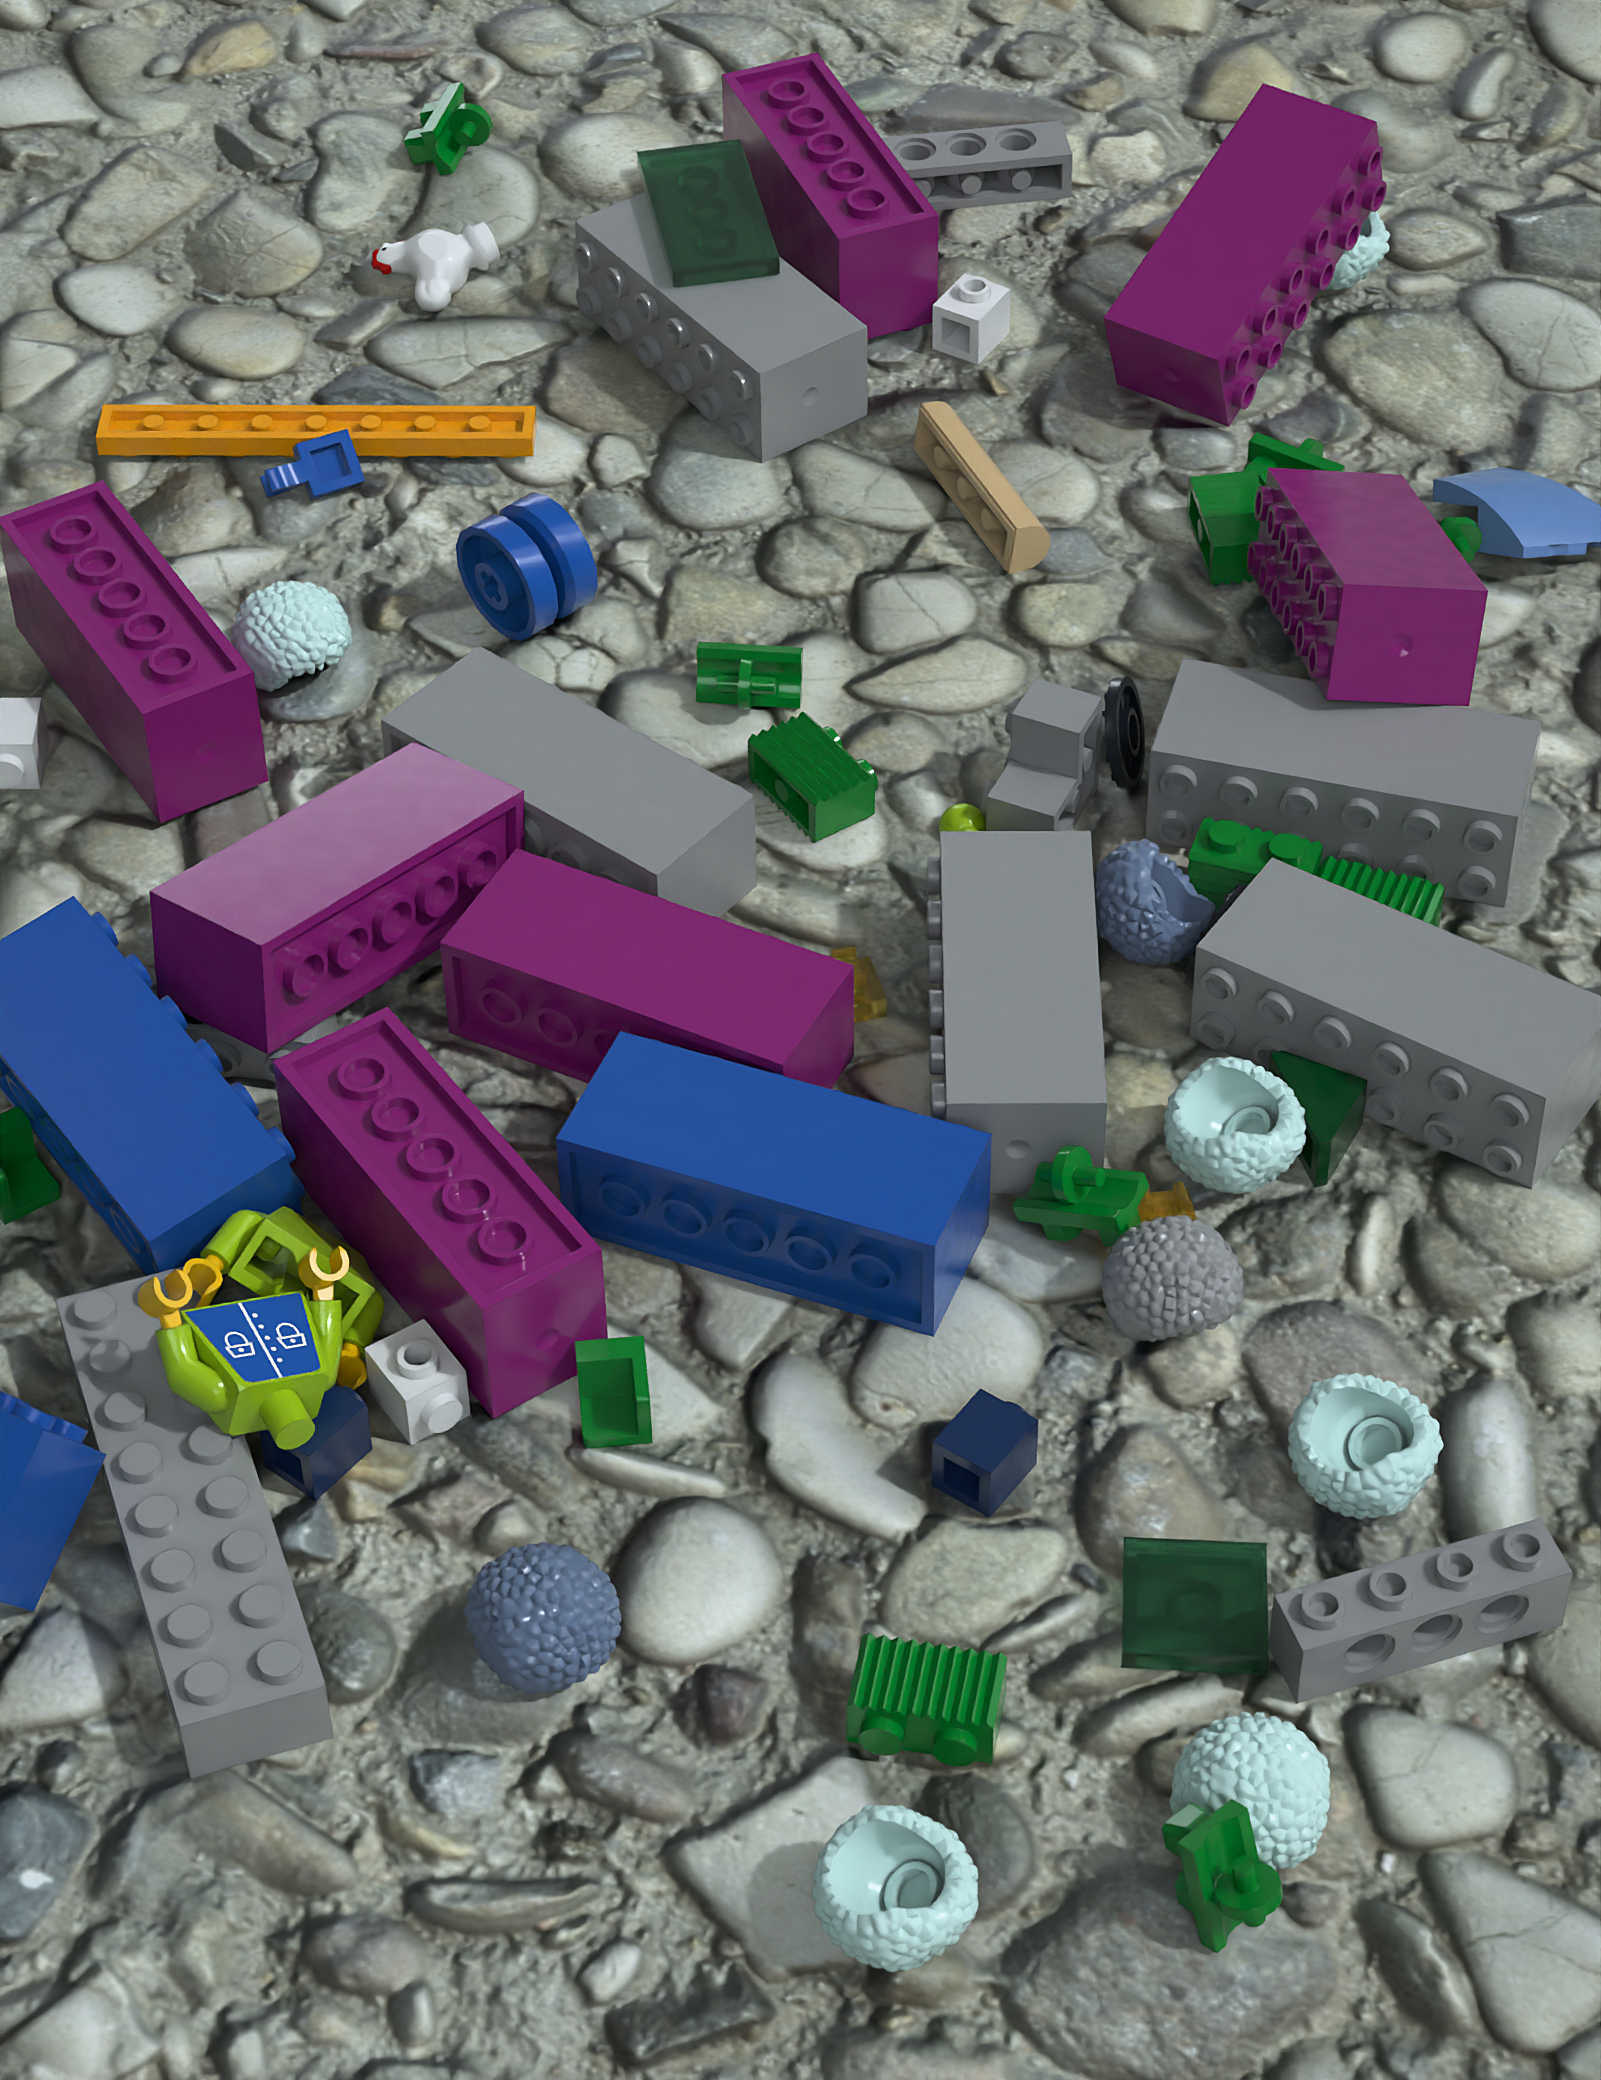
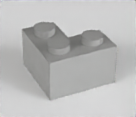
M1035 678L1023 698H1015L1012 701L1005 720V731L1011 734V748L1005 760L1004 770L997 781L990 780L987 783L981 798L980 813L986 816V831H1072L1098 789L1103 697Z

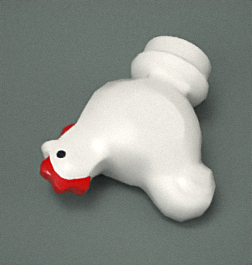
M481 222L474 226L467 224L462 229V234L454 235L445 230L433 228L423 230L406 241L402 240L392 244L383 243L380 249H375L372 252L373 260L371 265L373 269L381 271L383 275H388L391 272L409 275L416 283L415 300L421 310L438 312L445 309L451 302V295L459 292L463 287L472 268L476 267L478 270L486 271L489 265L500 260V254L490 229L484 222Z

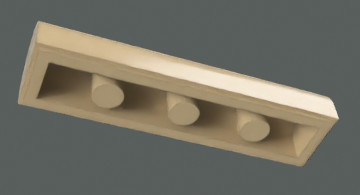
M941 401L921 403L913 447L915 452L1008 574L1030 569L1038 565L1050 548L1051 539L1047 530L952 407Z

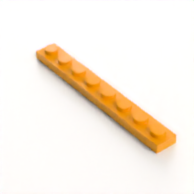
M103 404L95 439L98 455H120L123 457L138 455H173L176 457L227 455L235 458L244 456H283L294 458L295 455L292 448L295 444L348 429L357 456H391L394 458H405L408 456H444L447 458L498 456L501 458H515L518 456H534L537 415L536 406Z

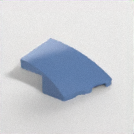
M1504 467L1433 479L1434 502L1478 507V527L1482 533V543L1477 552L1517 558H1535L1554 555H1581L1586 553L1587 547L1601 548V506L1579 492L1554 480L1526 471Z

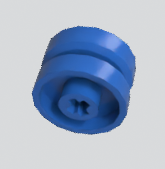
M531 492L501 509L499 515L491 514L459 533L456 543L457 566L464 586L479 612L493 628L507 638L523 641L553 624L555 617L561 619L592 602L598 588L597 568L590 546L579 526L567 511L547 495Z

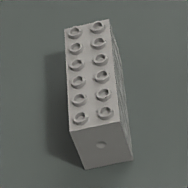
M680 177L575 221L576 244L573 248V254L578 265L579 281L576 299L582 313L586 317L592 318L604 328L615 342L624 345L639 358L646 368H651L671 386L674 392L683 395L701 411L706 419L716 423L732 437L738 446L744 447L760 462L764 463L868 415L867 326Z
M481 646L475 648L380 719L385 757L415 742L524 790L526 852L552 859L572 868L609 879L618 884L716 917L722 916L757 886L754 795L745 791L741 786L728 782L699 766L693 760L684 758L653 741L647 735L629 728L607 716L603 711L585 704L561 691L557 686L539 679L517 667L513 662L503 659Z
M1183 658L1151 748L1145 839H1148L1150 842L1191 849L1203 819L1211 817L1215 822L1222 819L1231 820L1242 826L1247 825L1250 829L1259 827L1262 832L1271 830L1274 835L1283 832L1295 834L1302 839L1307 838L1311 843L1319 840L1323 845L1321 865L1325 857L1332 855L1336 861L1344 858L1347 862L1356 861L1364 865L1368 864L1372 870L1380 867L1384 873L1392 870L1396 876L1404 873L1406 876H1416L1424 880L1428 879L1432 885L1440 882L1445 888L1444 897L1505 908L1529 814L1543 721L1453 705L1326 700L1316 681Z
M940 831V857H927L928 895H939V900H928L927 940H939V944H929L928 983H940V989L929 990V1028H941V1035L929 1036V1068L931 1075H942V1081H930V1117L965 1125L972 1129L992 1134L990 1194H1026L1034 1182L1036 1169L1041 1161L1053 1162L1057 1152L1066 1145H1077L1086 1148L1091 1156L1093 1167L1104 1168L1107 1091L1091 831Z
M1275 858L1269 860L1196 946L1190 1038L1235 1058L1250 1060L1256 1066H1263L1265 1071L1268 1072L1270 1053L1283 1050L1366 1079L1368 1081L1364 1115L1530 1189L1533 1188L1601 1095L1600 995Z

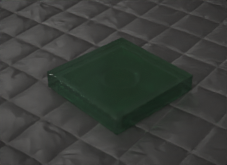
M1140 1537L1123 1538L1121 1668L1267 1674L1269 1661L1267 1543Z

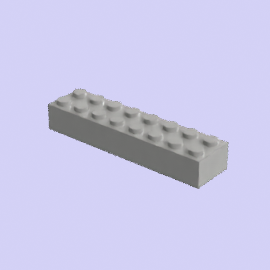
M182 1266L55 1300L66 1352L94 1448L107 1454L100 1468L191 1779L334 1738L326 1685L245 1435L232 1436L223 1433L208 1413H205L172 1392L167 1382L155 1335V1330L161 1328L159 1318L147 1315L138 1304V1293L142 1285L154 1276L160 1282L161 1292L169 1299L168 1292L165 1289V1277L176 1269L182 1270L184 1267ZM193 1290L191 1299L187 1304L179 1308V1313L182 1310L194 1309L200 1300L199 1293Z

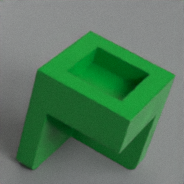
M19 1106L0 1114V1219L6 1225L61 1197L59 1184L37 1157L30 1121Z
M644 1335L575 1341L584 1447L593 1449L653 1443Z

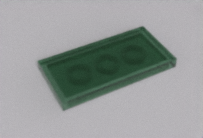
M740 139L637 151V168L673 287L780 274V258Z

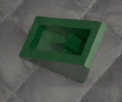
M1283 1050L1270 1053L1269 1072L1275 1077L1282 1079L1288 1087L1293 1089L1294 1096L1297 1097L1300 1106L1305 1109L1304 1120L1306 1129L1304 1134L1306 1142L1298 1158L1314 1188L1327 1185L1362 1126L1368 1080Z

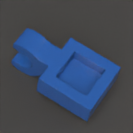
M348 429L295 444L292 448L296 458L295 462L265 470V475L259 477L266 498L274 497L305 485L310 501L360 486L365 482Z

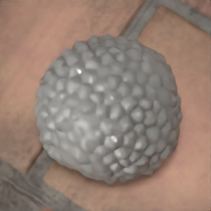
M1187 1215L1154 1218L1153 1221H1145L1135 1227L1131 1226L1118 1237L1103 1265L1104 1271L1101 1287L1103 1300L1107 1305V1313L1112 1319L1113 1325L1121 1331L1122 1336L1134 1341L1148 1340L1153 1342L1157 1339L1164 1340L1167 1337H1176L1179 1332L1187 1335L1192 1330L1197 1333H1201L1204 1329L1213 1330L1218 1324L1224 1323L1237 1312L1244 1298L1243 1270L1238 1264V1258L1232 1252L1229 1243L1225 1242L1220 1233L1215 1231L1211 1225L1204 1224L1200 1220L1192 1221Z

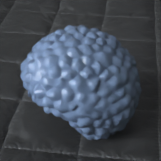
M1148 839L1131 841L1118 846L1114 851L1110 852L1108 856L1098 863L1097 869L1094 872L1098 934L1111 944L1113 950L1122 953V956L1126 957L1129 961L1153 966L1157 964L1165 966L1171 962H1180L1196 950V946L1202 938L1200 934L1209 925L1211 916L1215 911V905L1206 897L1197 894L1193 884L1189 883V875L1182 874L1181 868L1176 867L1175 861L1169 860L1167 854H1159V846L1150 842Z
M541 1542L539 1544H527L519 1548L510 1547L507 1552L497 1556L495 1561H490L482 1566L481 1571L477 1573L474 1584L468 1590L466 1596L468 1604L463 1609L465 1616L468 1618V1630L471 1636L474 1637L473 1643L479 1651L481 1660L484 1663H488L490 1670L497 1673L500 1682L513 1687L515 1691H524L526 1694H534L536 1692L554 1693L559 1689L565 1690L570 1688L573 1683L584 1681L588 1674L597 1673L600 1666L605 1665L609 1660V1654L613 1653L616 1648L615 1639L621 1634L619 1623L622 1618L618 1609L620 1602L619 1598L616 1597V1588L610 1582L609 1575L601 1571L595 1562L590 1561L580 1551L565 1544L559 1546L557 1544Z

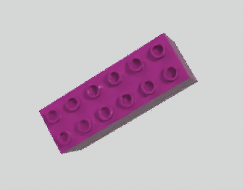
M818 52L722 74L725 180L774 252L867 326V339L898 331H909L915 327L933 323V304L938 300L939 215Z
M1265 83L1261 85L1104 316L1117 385L1228 427L1240 409L1245 410L1249 407L1254 399L1258 382L1267 369H1273L1277 365L1283 351V344L1293 329L1298 330L1304 324L1309 312L1310 303L1319 290H1325L1329 286L1335 272V265L1345 250L1350 251L1353 249L1358 241L1362 224L1370 212H1376L1384 201L1387 185L1382 177L1381 161L1383 148L1379 146L1377 121Z
M1268 468L1265 486H1259L1255 495L1254 512L1256 520L1260 521L1258 541H1251L1248 547L1247 571L1250 576H1253L1259 586L1260 594L1265 596L1271 607L1272 614L1277 616L1283 626L1284 634L1289 636L1295 646L1297 656H1301L1308 668L1310 678H1314L1326 700L1469 706L1488 590L1405 478L1400 474Z
M103 480L0 517V543L16 627L160 823L269 781L254 672Z
M412 742L149 891L158 999L160 1000L168 995L180 1011L267 1055L440 949V941L514 850L518 848L525 851L524 790Z
M518 848L514 850L440 941L449 1033L588 1084L620 1031L648 1039H655L705 1055L720 1057L727 1061L770 1073H778L788 1078L832 1089L854 1057V965Z
M386 1007L272 1061L283 1135L290 1143L296 1156V1160L289 1165L299 1177L306 1193L349 1245L365 1257L368 1268L414 1323L425 1319L466 1370L468 1389L494 1419L576 1376L575 1341L608 1339L602 1249L390 1008Z

